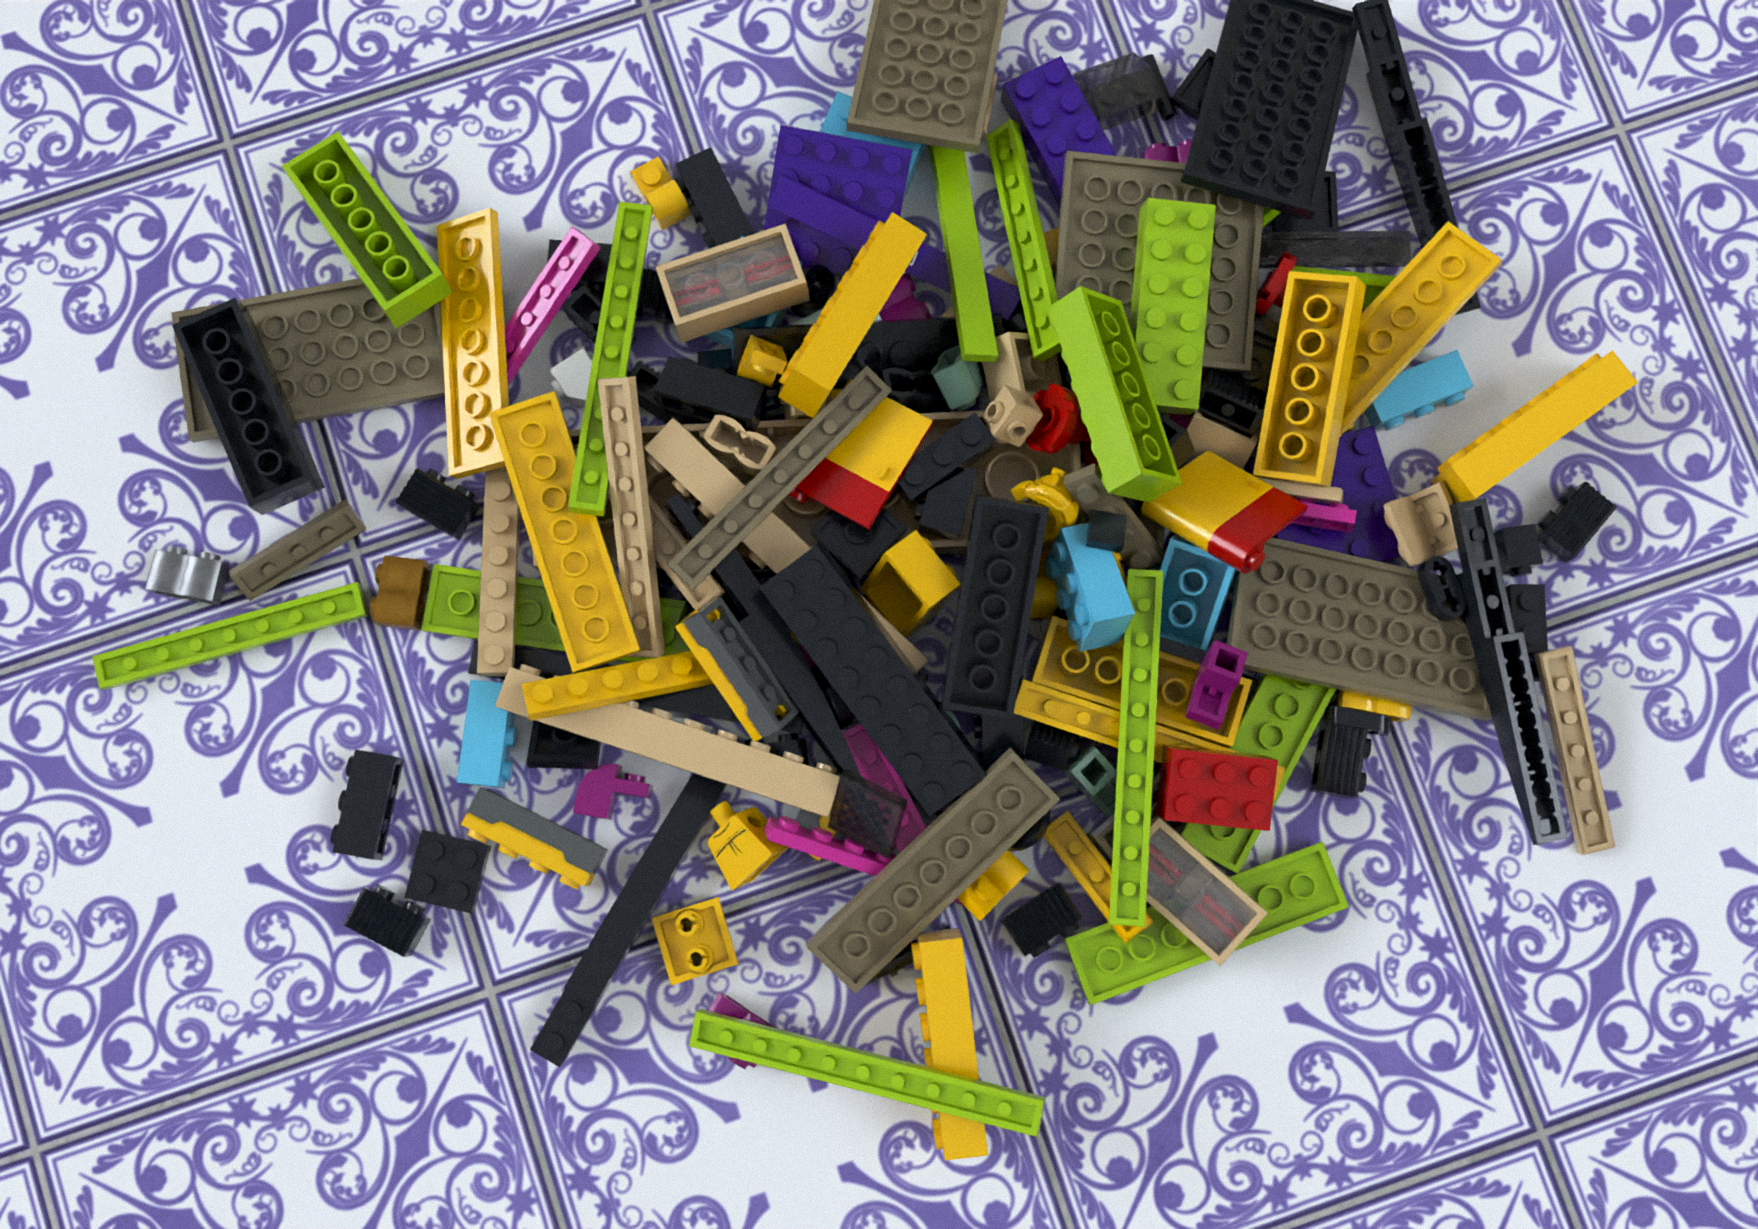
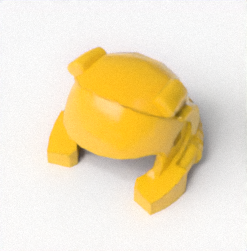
M1055 467L1052 468L1050 475L1038 478L1034 483L1032 480L1021 482L1010 490L1018 501L1023 498H1029L1037 501L1039 505H1045L1049 508L1048 515L1050 520L1046 523L1043 543L1048 539L1056 541L1061 528L1074 526L1081 507L1064 487V476L1068 473Z

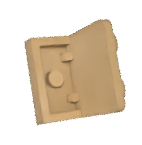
M1444 481L1410 496L1396 499L1383 505L1385 511L1384 519L1387 526L1394 531L1398 540L1399 554L1411 567L1421 564L1433 556H1442L1458 549L1449 505L1454 504Z

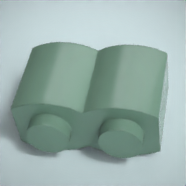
M960 345L945 350L938 357V363L931 370V374L950 410L958 408L959 411L973 406L977 402L976 398L982 391V385L986 381L978 362L962 361Z

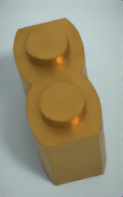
M384 556L383 563L378 564L375 573L376 583L379 584L377 597L373 596L370 602V616L374 617V623L379 626L420 631L431 565L427 561Z

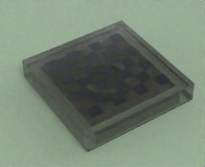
M845 769L839 777L828 827L888 859L894 853L908 800Z

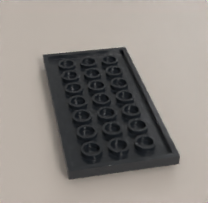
M1230 0L1181 183L1312 221L1318 205L1358 30L1353 12L1314 0Z

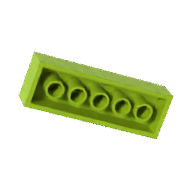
M339 131L282 165L296 190L396 329L453 293L440 269Z
M1147 198L1140 207L1130 329L1157 410L1160 413L1191 415L1199 409L1216 205Z
M1079 286L1049 306V310L1053 320L1052 328L1058 335L1062 348L1061 356L1068 367L1072 379L1071 387L1081 407V419L1088 429L1092 442L1091 450L1097 458L1102 473L1101 482L1110 494L1150 502L1181 485L1182 482L1122 302Z

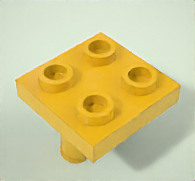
M719 897L652 918L671 986L739 964Z

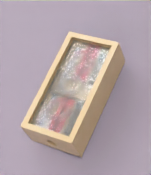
M786 224L655 266L681 343L810 300L807 282Z
M1158 815L1154 817L1150 823L1147 902L1221 966L1268 913Z

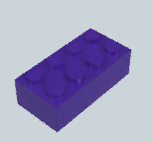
M1062 56L1003 84L1001 102L1010 119L1019 123L1023 142L1061 208L1064 161L1067 151L1117 156Z

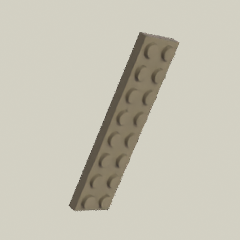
M1011 747L986 770L987 776L963 792L806 942L807 948L855 994L1060 800L1058 795Z

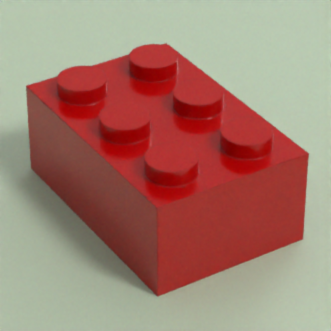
M1164 745L1156 815L1167 821L1270 831L1278 760L1266 755Z

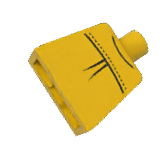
M723 801L710 811V814L720 828L708 839V846L732 891L754 881L790 848L767 840L765 826L768 819L755 807L735 813L729 803Z

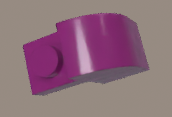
M1214 640L1206 652L1189 692L1191 697L1185 714L1186 718L1217 730L1223 724L1230 695L1241 680L1248 652Z
M619 764L600 765L597 769L589 771L581 780L576 794L573 813L612 820L617 793L651 799L653 785L645 783L646 777L625 773L624 779H620L622 766Z

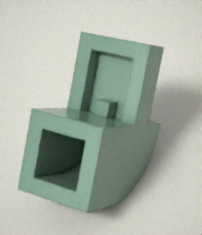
M1087 745L1076 756L1074 762L1071 761L1064 768V773L1072 784L1082 791L1105 817H1108L1115 811L1117 770L1096 747Z

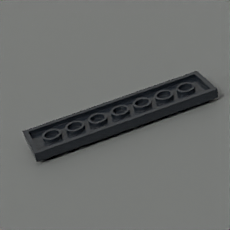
M993 314L995 337L1002 335V316ZM955 317L874 321L832 390L843 389L847 381L853 380L866 366L877 376L887 368H901L911 373L918 370L931 371L938 363V357L945 350L959 345ZM813 324L733 328L735 376L741 377L737 375V370L750 335L782 346L788 365L796 350H799ZM978 362V364H979V366H980V368H981V370H982V372H983V374H984V376H985L984 368H983V366H982V362ZM777 373L771 387H766L767 396H779L781 374Z

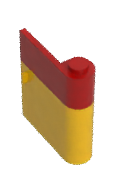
M851 379L847 381L843 389L852 381ZM886 397L788 497L802 505L806 501L811 503L817 501L869 530L934 422Z
M1207 450L1178 470L1182 482L1181 485L1150 502L1143 501L1141 508L1144 516L1242 574H1247L1250 571H1256L1262 565L1265 558L1263 553L1265 542L1304 514L1308 506Z

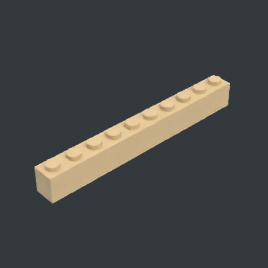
M672 418L644 447L650 454L646 460L660 473L666 469L676 479L672 484L685 497L692 493L701 502L697 508L710 520L746 486L675 418ZM773 511L742 541L752 550L748 556L761 569L768 565L776 574L811 549ZM863 597L918 672L928 661V658Z
M521 664L519 670L509 667L495 707L528 718L522 684L545 679L539 677L541 670ZM633 700L535 720L826 818L830 817L842 781V777L836 775L837 768L817 762L816 768L802 764L804 757L784 751L783 757L769 753L771 746L751 740L750 746L736 742L738 736L718 729L717 735L703 731L705 725L685 718L684 724L670 720L672 717L671 713L652 707L651 713L639 710V703Z

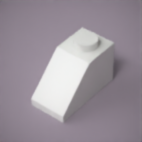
M584 348L550 369L555 378L550 384L562 400L567 396L572 405L585 407L592 360Z

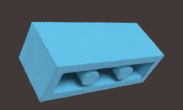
M1455 350L1402 371L1364 412L1370 425L1374 426V429L1384 426L1385 430L1388 431L1404 424L1403 418L1414 414L1416 419L1434 412V406L1445 402L1446 407L1463 401L1466 399L1464 394L1474 385L1458 351Z
M470 680L457 783L505 789L506 781L510 782L513 762L509 761L510 747H515L517 727H513L514 713L495 707L503 683Z

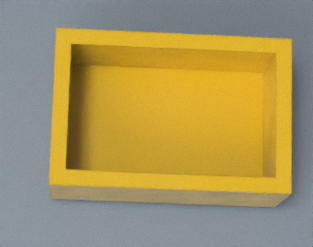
M915 530L883 554L860 590L873 606L908 638L935 617L961 583L957 580L955 571L949 565L944 564L937 556L932 543Z

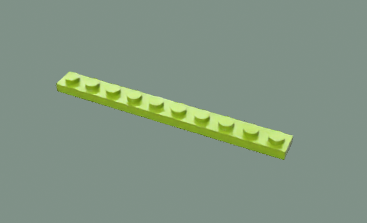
M619 201L568 503V510L572 513L604 516L609 477L598 379L627 377L653 215V206Z
M1128 569L1127 593L1135 615L1124 632L1109 924L1145 927L1163 588V571Z
M703 1009L695 1011L689 1042L690 1047L1035 1137L1039 1134L1046 1097Z

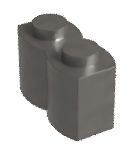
M167 546L166 551L155 549L145 587L146 590L164 596L220 605L229 569L228 565L220 561L221 556L208 552H200L199 557L188 556V550L175 546Z

